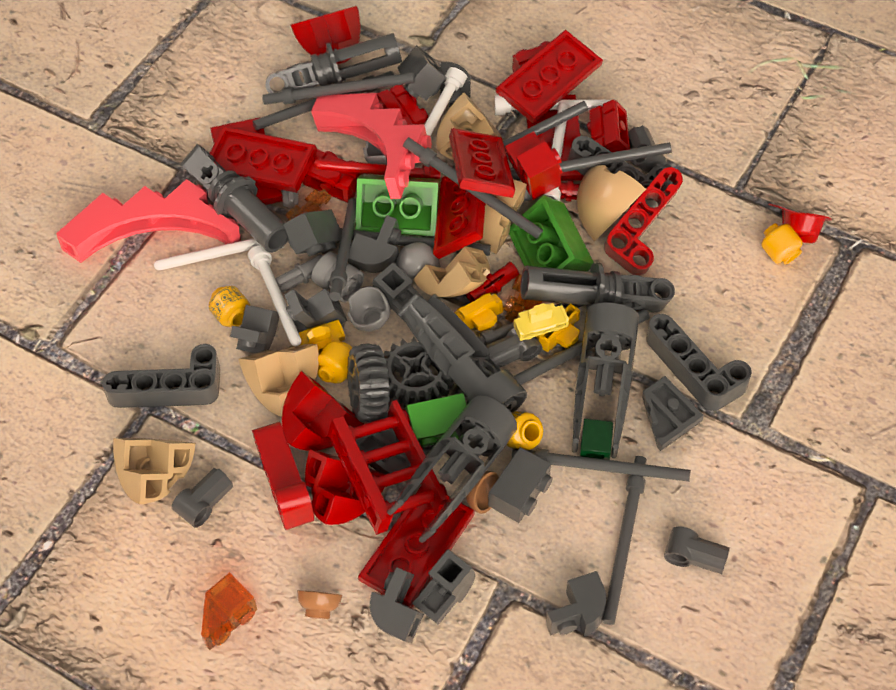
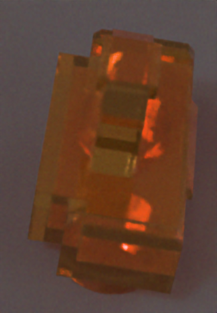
M317 189L313 190L304 199L307 202L301 208L296 205L285 215L288 218L287 222L304 212L323 211L321 209L322 206L329 203L331 196L325 189L320 192Z
M518 274L512 284V289L515 290L514 295L508 297L503 307V310L507 312L505 319L510 322H514V319L518 318V313L523 312V310H530L543 302L522 299L520 291L521 274Z

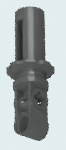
M390 33L332 50L330 42L326 43V53L312 54L311 61L298 63L271 73L266 79V89L269 93L282 91L271 89L269 83L274 77H280L284 80L285 85L283 89L294 88V90L315 87L316 85L324 86L331 85L332 83H342L346 79L402 63L395 35ZM384 48L386 54L384 56L338 69L336 62ZM299 71L302 72L304 82L301 81Z
M197 144L180 165L208 189V197L214 203L216 213L218 215L222 214L226 218L235 219L267 252L272 253L280 250L288 242V235L283 226L285 222L277 217L256 196L258 189L255 186L256 182L249 176L242 177L235 171H226L207 150Z
M593 263L589 272L526 265L522 272L520 286L522 299L586 305L587 309L593 304L605 302L626 305L634 310L646 309L651 312H660L675 295L674 285L665 278L620 275L617 271L604 273L601 263Z

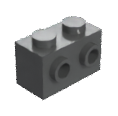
M418 45L398 67L400 74L414 72L415 83L405 84V89L413 97L417 98L420 96L425 101L439 91L442 82L446 79L437 61Z
M332 210L304 212L283 224L288 235L289 245L296 254L307 253L308 256L320 252L325 254L337 248L336 243L341 240L342 232Z
M520 447L489 491L488 506L520 523L524 515L529 516L533 512L539 493H545L551 485L553 479L550 476L551 464Z

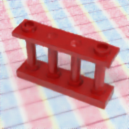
M397 400L391 402L387 418L357 427L348 426L343 416L332 419L328 436L376 535L388 530L393 514L429 502L435 514H438L446 503L448 495L444 484L439 483L433 469L420 483L424 492L410 496L392 515L387 513V510L396 501L390 503L387 500L385 501L380 490L410 480L426 457L410 426L408 413L406 410H402ZM391 428L399 442L367 452L360 450L356 443L358 438ZM401 453H405L411 463V467L379 477L372 476L368 468L369 463Z

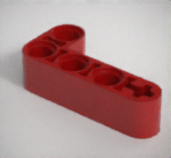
M674 167L664 168L611 230L605 241L604 249L606 254L633 275H644L654 261L652 250L642 243L639 238L676 195L683 182L681 172ZM672 181V184H669L663 192L661 188L664 182ZM649 198L654 199L658 207H649L645 200ZM632 218L639 220L641 227H632L628 220ZM620 239L625 247L621 249L616 248L612 245L611 240ZM642 256L646 261V265H637L633 257Z
M281 422L252 430L253 438L285 530L313 522L314 515L309 493L304 481L300 478L289 444L284 436Z

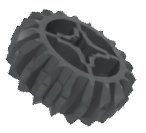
M413 337L410 343H407L402 338L401 346L392 343L391 351H384V358L386 359L390 399H393V401L397 400L399 404L403 403L405 408L406 405L448 396L449 388H452L454 380L452 378L448 380L415 337ZM430 365L436 368L439 373L438 376L432 374V370L429 369ZM395 371L400 373V377L403 378L401 383L393 376Z
M368 343L353 346L349 352L347 366L352 412L360 422L367 421V423L383 419L387 415L389 409L388 402L390 401L388 369L384 352L376 344Z

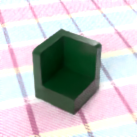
M584 419L580 450L581 457L610 460L613 422Z

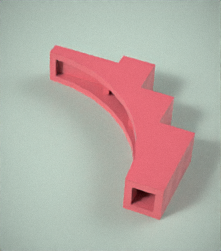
M377 93L335 94L317 97L311 110L318 131L353 135L368 141L378 148L387 158L384 179L390 199H401L404 188L408 187L411 169H414L415 163H421L419 157L403 147V144L409 137L425 149L428 147L431 149V137L427 135L424 124L407 125L406 120L402 118L400 108L384 109L383 105L379 103Z
M187 179L166 198L158 191L153 192L144 186L124 205L118 199H111L102 193L56 233L61 249L80 263L96 251L117 240L135 234L159 230H180L199 233L225 244L241 241L240 227L237 222L230 217L226 218L222 214L218 215L214 206L208 203L206 190L201 185H195Z

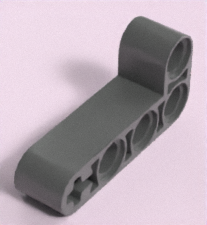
M579 136L572 142L568 160L612 152L587 136ZM625 161L605 165L612 174L622 171L634 178L645 188L651 184L664 168L672 167L669 164L660 163L654 166L647 175H644ZM590 168L578 169L576 171L585 175ZM672 181L664 182L661 190L664 192L669 184H672ZM649 198L645 200L649 207H658L654 199Z
M657 314L650 319L646 337L648 345L705 409L717 411L746 392L752 374L749 364L741 360H734L717 369L670 316Z
M200 344L191 352L190 368L113 371L106 374L103 378L102 387L109 404L117 408L208 405L215 402L219 396L220 365L215 348L210 344Z

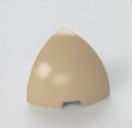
M465 93L461 94L446 112L436 137L438 151L451 160H454L449 139L451 128L498 136L504 141L490 120Z
M605 165L591 167L584 175L577 194L578 214L589 236L594 241L597 240L646 188L622 171L612 174Z
M513 179L516 189L513 198L492 195L517 212L524 202L527 184ZM486 204L483 238L478 241L481 244L491 245V252L497 254L509 237L511 221Z
M466 246L445 269L426 264L413 281L422 291L432 296L434 294L438 297L461 296L477 289L487 280L486 276L490 273V265L483 250Z
M317 344L290 346L283 350H267L239 358L242 372L250 389L260 403L270 412L282 417L288 391L301 371L316 381L319 366Z
M113 438L115 467L121 486L127 496L137 504L152 503L167 496L171 492L169 489L179 478H184L193 460L195 443L164 439Z

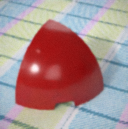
M350 7L291 24L292 31L300 45L310 55L326 53V43L329 42L332 50L357 44L360 40L361 31L358 7ZM351 58L345 59V60H342V61H339V62H336V63H337V64L345 63V62H347L348 60H350Z
M303 371L298 374L292 383L282 411V428L287 442L290 446L305 451L310 449L318 451L333 447L328 432L331 421L334 418L343 416L347 425L357 427L364 423L360 422L350 409L336 400L322 385Z
M310 449L305 469V485L312 489L313 500L311 504L316 517L324 524L338 525L352 521L365 513L339 457ZM369 468L372 476L375 475L376 477L386 475L384 473Z

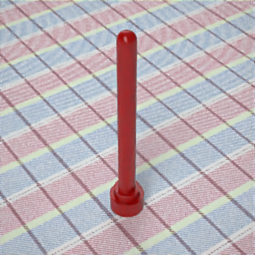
M326 159L314 161V167L317 170L385 175L387 167L384 164ZM423 165L422 168L414 167L409 174V177L440 179L441 172L431 165L429 167Z

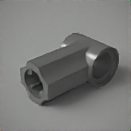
M633 127L629 131L631 149L655 145L647 127ZM664 155L634 159L631 162L644 172L649 173L657 164L666 163V158Z
M512 328L506 337L486 345L490 351L489 357L499 368L518 359L529 361L539 355L543 348L536 336L520 341L515 328Z
M213 468L192 489L187 488L176 496L172 503V510L194 528H198L207 521L211 515L212 507L233 488V483L224 472Z
M676 526L671 531L664 558L675 566L687 567L691 564L722 574L730 547L699 538L695 531L687 527Z

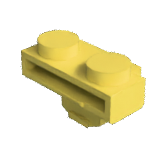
M554 303L536 305L530 310L518 313V318L514 319V328L520 341L548 332L558 331L569 326V318L563 305L555 307Z

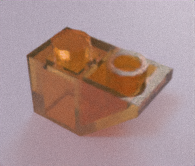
M230 572L205 592L201 636L209 651L214 646H220L226 642L231 632L240 624L248 623L257 610L254 597Z

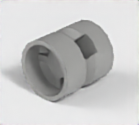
M328 252L322 256L312 271V281L323 289H331L329 281L331 273L335 270L337 260L335 253ZM347 264L346 267L347 283L345 288L342 289L341 302H347L349 297L361 288L364 280L363 272L351 264Z

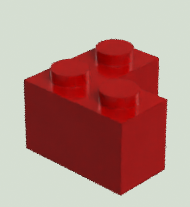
M534 131L505 146L507 158L521 182L527 184L526 190L532 200L561 186L560 175L563 174L559 165L562 163L557 150L555 148L550 149L547 142L543 138L538 139Z

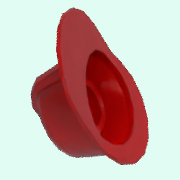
M769 204L782 210V225L789 224L802 239L803 243H815L821 233L824 222L832 220L827 216L795 212Z

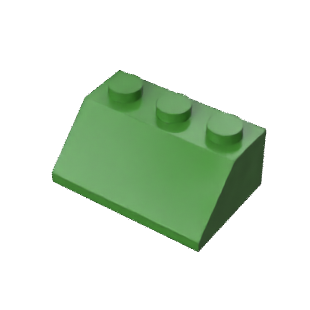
M360 175L357 178L355 230L380 232L387 215L397 219L399 229H401V234L435 236L440 179L409 177L408 187L404 188L401 199H390L384 176Z
M543 195L522 214V216L543 230L538 239L514 223L510 226L509 235L524 266L589 271L594 263L563 202Z

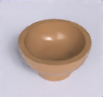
M486 471L480 481L467 495V503L474 511L484 514L491 509L488 506L489 491L499 478L497 473Z
M297 590L298 601L305 608V617L330 619V612L340 605L343 596L342 594Z

